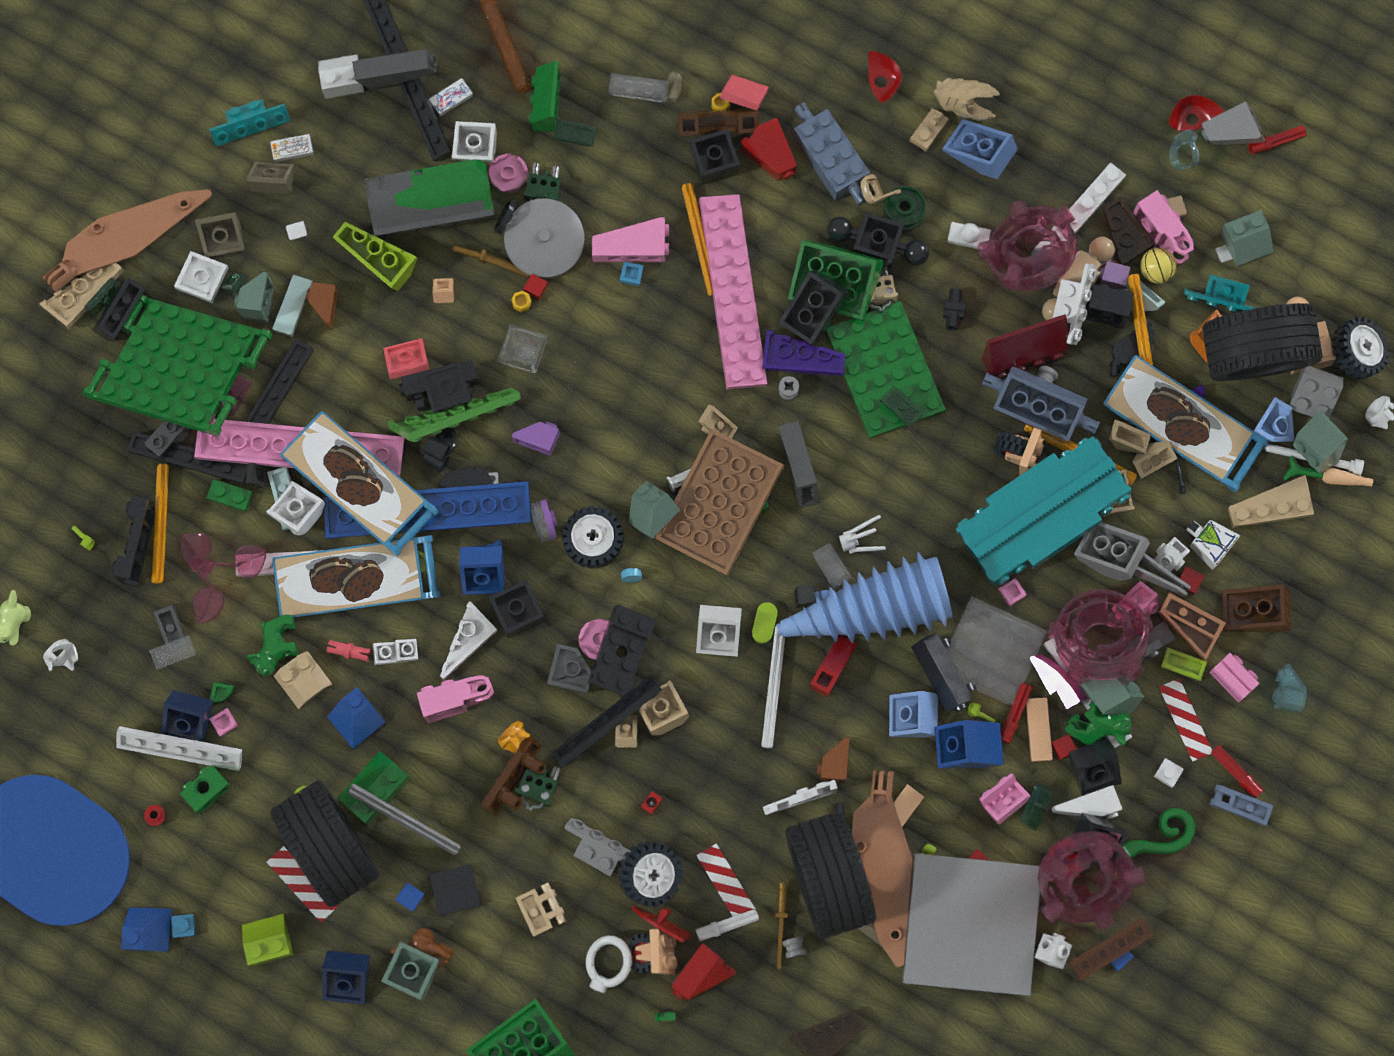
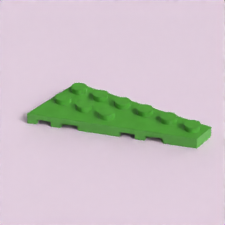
M508 388L487 394L485 396L486 399L472 398L471 402L464 405L454 406L434 413L431 409L423 413L424 416L409 415L405 417V421L395 423L394 420L387 421L389 429L409 441L417 442L422 440L423 436L442 432L441 429L457 427L460 425V422L475 420L479 417L478 415L483 413H493L501 406H511L515 404V401L520 400L521 397L519 391Z

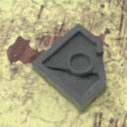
M557 644L547 685L588 694L590 685L587 682L591 670L578 648Z

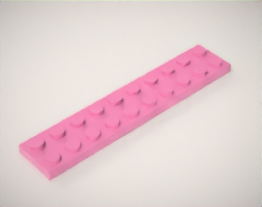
M740 196L700 197L699 203L708 254L726 390L766 386L767 378L765 369L762 368L763 351Z
M225 420L219 436L197 431L194 458L294 468L281 457L280 453L305 427ZM348 432L396 475L401 477L404 437Z

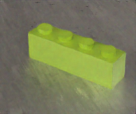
M344 222L333 236L338 243L390 288L399 291L411 276L418 258L347 222Z

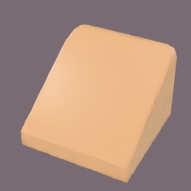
M453 278L433 279L434 303L454 302Z

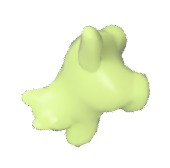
M15 590L11 591L9 600L4 601L0 606V643L9 641L12 646L16 645L19 641V627L21 623L28 622L31 617L30 608L17 603Z

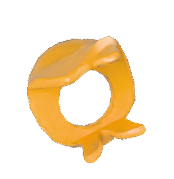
M517 721L512 723L498 739V744L502 749L516 753L520 743L525 738L530 737V734L525 732L524 723Z

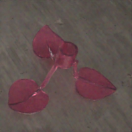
M201 533L181 534V550L186 564L190 566L192 571L199 573V578L203 579L209 586V589L201 588L198 590L193 598V610L197 623L202 624L213 620L221 612L224 605L223 593L214 590V586L206 578V575L213 572L214 566L238 567L240 576L253 578L263 568L266 559V551L256 545H245L239 548L235 554L237 563L215 562L205 558L212 551V542L207 535Z

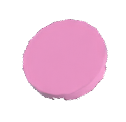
M503 154L492 161L488 175L491 184L496 190L503 193H513L524 187L528 180V169L521 157Z
M596 619L586 623L581 629L579 646L588 658L596 659L609 621Z

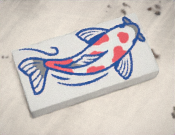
M461 78L429 100L441 117L471 98L473 93Z

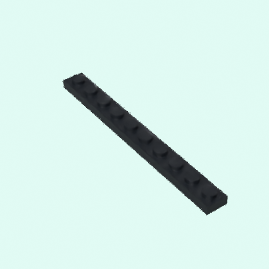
M363 0L386 54L393 55L408 52L386 0ZM417 78L399 83L432 160L438 162L452 154L450 145L421 79Z

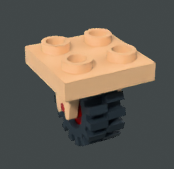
M1033 428L1030 438L1001 432L998 434L993 451L997 455H1001L1005 460L1019 465L1020 476L1037 465L1035 463L1036 456L1041 455L1044 447V438H1041L1042 430Z
M650 929V934L634 935L635 938L628 940L630 944L627 945L632 955L631 968H633V971L675 975V969L677 968V959L674 956L675 938L659 929Z

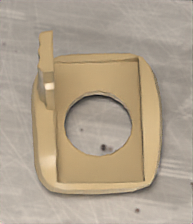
M873 174L866 175L861 181L862 193L869 204L882 203L887 197L901 193L899 189L884 195L877 177ZM869 183L873 187L874 196L869 189Z

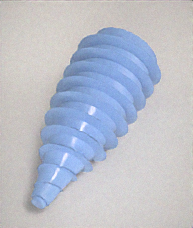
M917 552L916 562L909 564L902 557L901 567L894 568L888 561L886 571L881 574L873 566L872 576L867 579L859 572L857 582L852 585L843 579V588L835 592L829 587V596L822 600L816 596V603L808 608L803 607L802 611L781 620L777 624L779 636H817L821 639V636L824 635L832 636L835 642H837L839 635H847L852 644L855 634H862L869 643L871 633H879L885 641L886 632L894 630L900 638L902 628L909 627L916 635L917 625L925 624L931 632L934 621L940 620L946 627L947 618L953 616L937 556L924 560L920 553Z

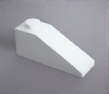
M1112 785L1056 805L1051 810L1053 813L1081 816L1083 812L1101 818L1106 817V820L1119 816L1117 812L1122 810V806Z

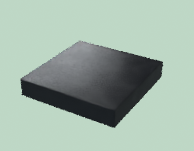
M461 362L421 373L433 413L472 401Z
M471 864L429 874L439 916L481 906Z

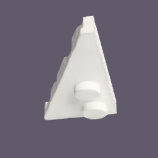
M471 602L466 606L467 609L459 624L458 632L455 634L446 662H444L440 675L443 680L497 632V629Z
M835 780L825 781L816 784V787L808 789V787L796 791L797 794L764 806V813L769 815L835 794L837 790Z

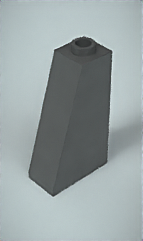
M423 49L352 61L355 81L370 90H376L436 74L435 66H437V60L434 54Z
M799 422L785 423L779 426V437L798 508L818 504L817 481Z

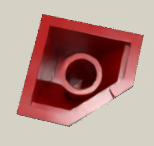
M777 118L759 125L753 130L754 133L750 138L745 137L740 141L741 152L778 181L782 179L788 180L797 173V164Z
M702 943L672 984L671 988L674 989L672 994L681 1001L684 998L689 1001L730 979L737 971L731 966L726 965V962Z

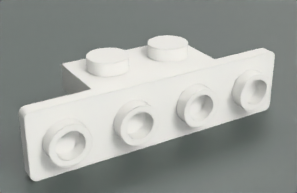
M1085 264L1081 283L1066 279L1061 280L1053 318L1066 314L1067 322L1071 323L1067 339L1068 344L1077 345L1082 336V321L1087 316L1086 305L1087 301L1091 298L1092 290L1090 288L1092 281L1096 277V265Z

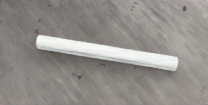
M775 626L762 737V747L764 748L773 747L785 637L784 635L779 636L777 626Z

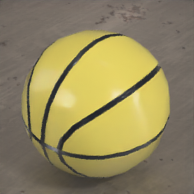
M1164 248L1151 249L1142 257L1140 263L1141 273L1149 282L1156 284L1167 282L1175 274L1176 260L1171 252Z

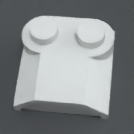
M292 481L273 506L266 512L288 527L293 534L303 535L308 532L322 515L325 503L321 498Z

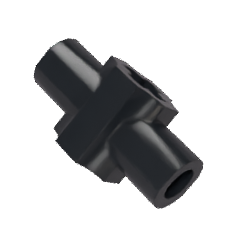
M950 289L949 299H945L943 318H946V329L958 330L959 322L964 318L965 301H962L963 291L960 289Z

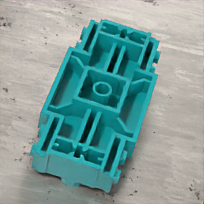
M1094 437L1090 439L1084 438L1077 444V448L1072 451L1068 449L1060 455V459L1057 458L1055 453L1051 454L986 498L987 508L982 507L974 513L976 516L970 520L966 518L957 524L956 533L962 537L965 547L980 566L990 584L992 583L995 586L996 584L1002 585L1010 579L1009 576L1011 574L1022 572L1027 568L1026 564L1028 563L1032 569H1035L1102 523V518L1099 515H1107L1113 510L1112 506L1118 502L1123 504L1130 499L1131 487L1126 485L1125 479L1115 467L1112 459L1101 448L1102 445Z

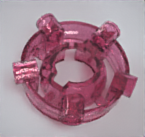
M1024 201L1011 203L1009 206L1011 215L997 226L989 241L978 243L979 257L981 260L987 259V263L996 278L1001 281L1004 287L1010 290L1032 292L1049 287L1067 273L1075 260L1077 240L1070 224L1075 218L1065 205L1057 210L1046 206L1027 208ZM1046 226H1055L1058 232L1067 241H1062L1060 237L1057 235L1056 231H1053L1052 229ZM1019 237L1023 239L1027 246L1041 241L1051 242L1049 245H1043L1036 254L1029 257H1019L1021 252L1016 246V241ZM1006 261L1008 267L1005 274H1002L1001 268L1004 267Z
M1096 589L1080 593L1064 605L1057 621L1051 620L1048 638L1054 639L1058 656L1069 668L1066 676L1073 683L1081 685L1086 678L1112 680L1125 676L1132 682L1144 671L1140 663L1143 661L1148 649L1149 633L1154 628L1149 615L1144 614L1138 604L1131 598L1116 591ZM1108 604L1116 605V613L1108 610ZM1078 609L1076 612V619H1073L1071 623V639H1068L1071 619L1070 613ZM1104 624L1113 629L1122 627L1124 633L1119 637L1118 641L1108 645H1098L1096 652L1088 648L1089 641L1084 638V634L1093 625ZM1132 635L1134 637L1143 635L1135 649L1131 646L1125 651ZM1118 656L1117 660L1112 661V658ZM1093 659L1107 660V662L1093 661Z
M1094 831L1069 835L1053 845L1040 864L1038 883L1041 895L1046 903L1041 910L1051 923H1055L1059 919L1073 923L1094 921L1097 928L1107 929L1114 923L1112 913L1126 902L1134 886L1144 885L1143 869L1141 866H1134L1127 851L1111 835ZM1113 849L1118 851L1121 856L1116 858V879H1114V863L1110 858ZM1075 851L1077 852L1075 859H1068V855ZM1091 862L1100 863L1101 871L1095 878L1100 890L1096 894H1091L1086 884L1072 886L1076 875L1085 869H1089ZM1048 881H1054L1060 893L1063 896H1065L1069 902H1064L1061 896L1051 886L1047 889Z

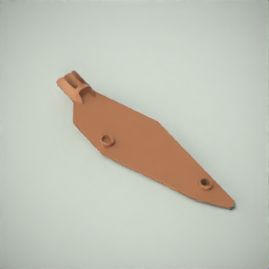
M211 191L179 192L98 218L67 242L62 262L45 274L43 279L57 292L77 275L135 257L212 196Z
M873 770L871 795L853 813L852 835L871 890L876 911V921L873 925L879 942L894 965L902 967L905 963L913 858L892 799L894 771L888 772V778L886 771H880L878 781V771ZM895 932H899V937L897 939H893V934Z

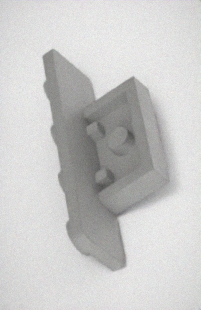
M571 818L564 827L569 832L582 838L574 856L608 876L613 874L619 860H625L626 856L624 854L631 852V850L623 847L620 842L605 837L599 830L589 828L581 820Z

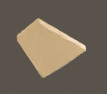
M1169 441L1148 443L1146 454L1137 453L1132 462L1142 479L1176 460L1177 457Z

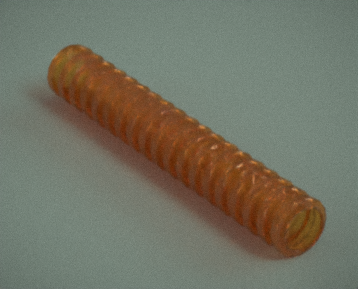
M477 0L480 3L479 5L482 8V13H484V18H486L488 28L497 45L504 66H506L505 69L510 77L509 79L512 82L514 91L516 93L527 91L531 84L528 82L529 79L526 77V72L518 52L515 50L516 47L513 45V40H511L505 20L500 13L498 3H496V0Z

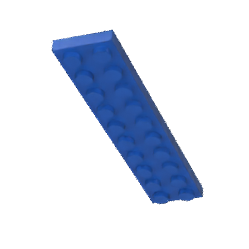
M528 481L415 490L439 510V513L435 517L433 516L419 532L531 523ZM323 497L325 503L326 539L372 536L330 498ZM422 507L398 534L406 533L427 509Z

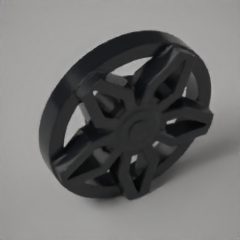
M512 198L508 200L494 227V232L497 234L503 233L506 224L513 217L512 213L518 202Z

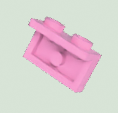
M1012 773L1003 777L997 785L985 791L982 797H980L983 809L998 824L1002 823L1031 800L1030 794L1016 781Z

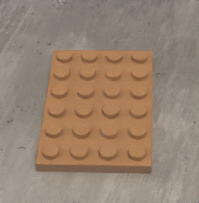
M711 429L674 500L680 511L657 533L655 539L728 576L785 465Z

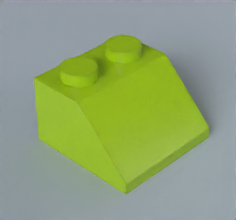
M284 914L242 925L243 947L248 966L254 967L294 956Z

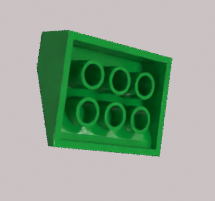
M802 240L788 299L793 300L809 271L817 270L849 291L848 296L837 313L864 320L878 284L884 260L813 240Z
M537 999L527 1004L466 1050L469 1056L575 1055Z

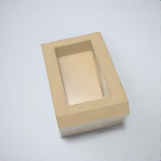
M1114 420L1109 440L1116 450L1146 454L1151 434L1121 421Z

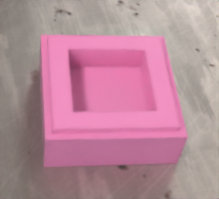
M1016 578L998 588L999 593L1009 607L1027 596Z
M228 708L209 719L220 737L239 727Z

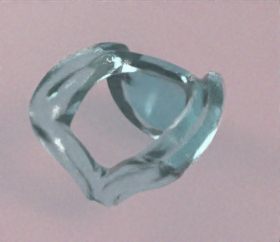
M1185 130L1179 133L1172 142L1170 161L1177 170L1195 167L1200 163L1199 151L1194 143L1198 137L1193 130ZM1182 145L1190 146L1193 163L1181 166L1177 157L1179 147Z

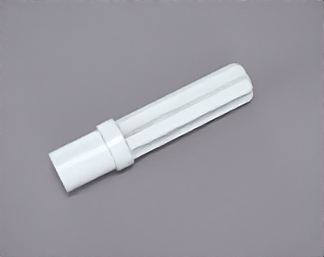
M753 909L717 923L716 921L712 922L710 925L696 929L699 941H703L758 921L759 916L757 911Z

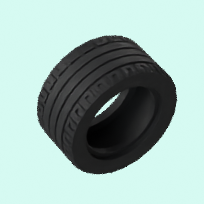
M1307 303L1273 305L1228 314L1204 323L1202 331L1210 377L1214 381L1251 379L1294 371L1319 363L1323 355L1314 307Z
M316 780L309 787L307 786L300 790V793H295L290 798L281 802V804L272 808L270 815L278 832L300 869L328 907L336 906L341 901L349 898L350 895L360 891L359 888L363 889L369 883L379 878L378 869L367 849L321 780Z
M837 811L830 813L829 816L826 814L808 820V822L798 823V826L796 824L787 827L785 834L789 852L807 910L818 937L826 939L832 937V934L836 936L843 932L861 928L863 925L873 924L876 921V911L859 851L843 813Z

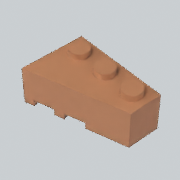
M1171 593L1167 594L1158 611V614L1202 660L1207 659L1226 622Z

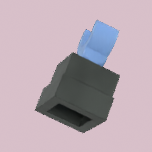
M797 586L794 589L795 608L813 605L816 601V596L822 600L829 596V590L814 592V586Z

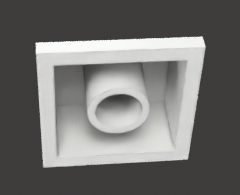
M358 55L319 61V76L325 99L364 92L363 85L355 81L352 61L358 60Z
M456 121L452 160L468 161L480 159L483 162H492L496 152V125L493 123Z
M700 605L696 653L738 657L742 608Z

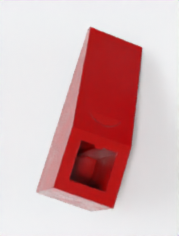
M839 635L837 642L834 641L816 672L809 688L828 698L857 643L853 642L852 644L850 639Z

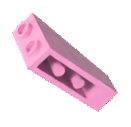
M660 217L592 236L593 262H665V255H669V243H665V236H669V224H665V217Z

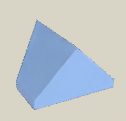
M1275 397L1259 420L1254 432L1271 442H1294L1293 407Z

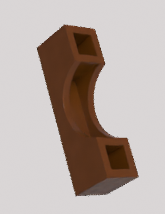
M753 109L678 112L679 136L700 135L706 132L722 131L725 129L737 133H754L753 130L759 126L758 111Z

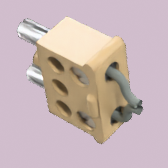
M882 266V276L879 278L869 307L878 309L879 312L885 311L886 307L896 303L898 299L893 277L888 274L887 266H884V268Z

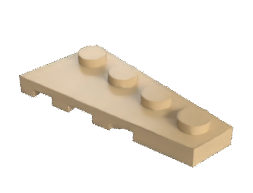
M117 263L86 272L87 274L81 278L71 281V285L65 289L55 292L52 298L47 301L44 300L39 304L70 329L124 270Z
M1306 475L1229 506L1228 512L1231 527L1236 528L1313 516L1314 511Z

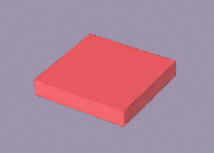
M731 75L721 92L720 98L758 111L768 93L769 87Z
M423 339L383 348L390 379L430 370Z

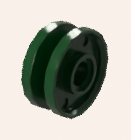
M911 186L894 188L892 191L900 189L901 193L885 199L884 217L904 224L903 231L916 229L925 218L926 201L919 190ZM906 206L910 210L902 211L900 208Z

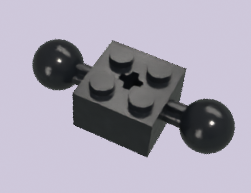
M865 213L860 229L852 227L851 222L845 217H835L827 226L828 236L833 241L855 240L853 252L884 260L883 266H887V268H891L896 253L904 255L905 260L913 266H920L929 258V248L923 241L913 240L908 244L900 242L904 224Z

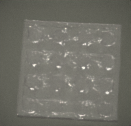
M971 596L952 637V646L947 648V653L965 684L973 681L976 690L1012 706L1014 705L1020 684L1025 682L1033 663L1030 657L1037 655L1047 630Z

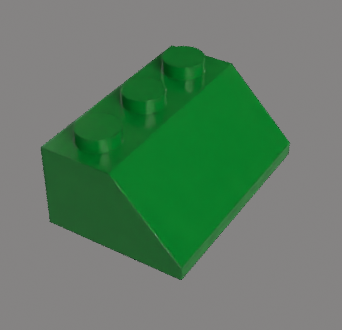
M553 61L537 67L536 75H532V87L535 88L534 93L530 94V105H533V112H529L528 122L532 124L533 131L557 132L561 83L559 61Z
M379 751L337 798L369 826L380 812L349 795L348 790L351 785L355 784L389 804L411 778L392 760Z

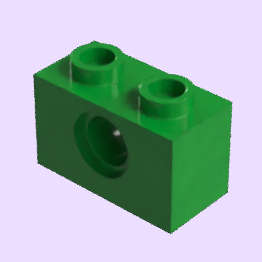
M213 765L203 768L198 773L199 777L194 781L187 782L182 787L183 791L179 793L199 815L232 787ZM208 783L209 790L201 794L200 787Z

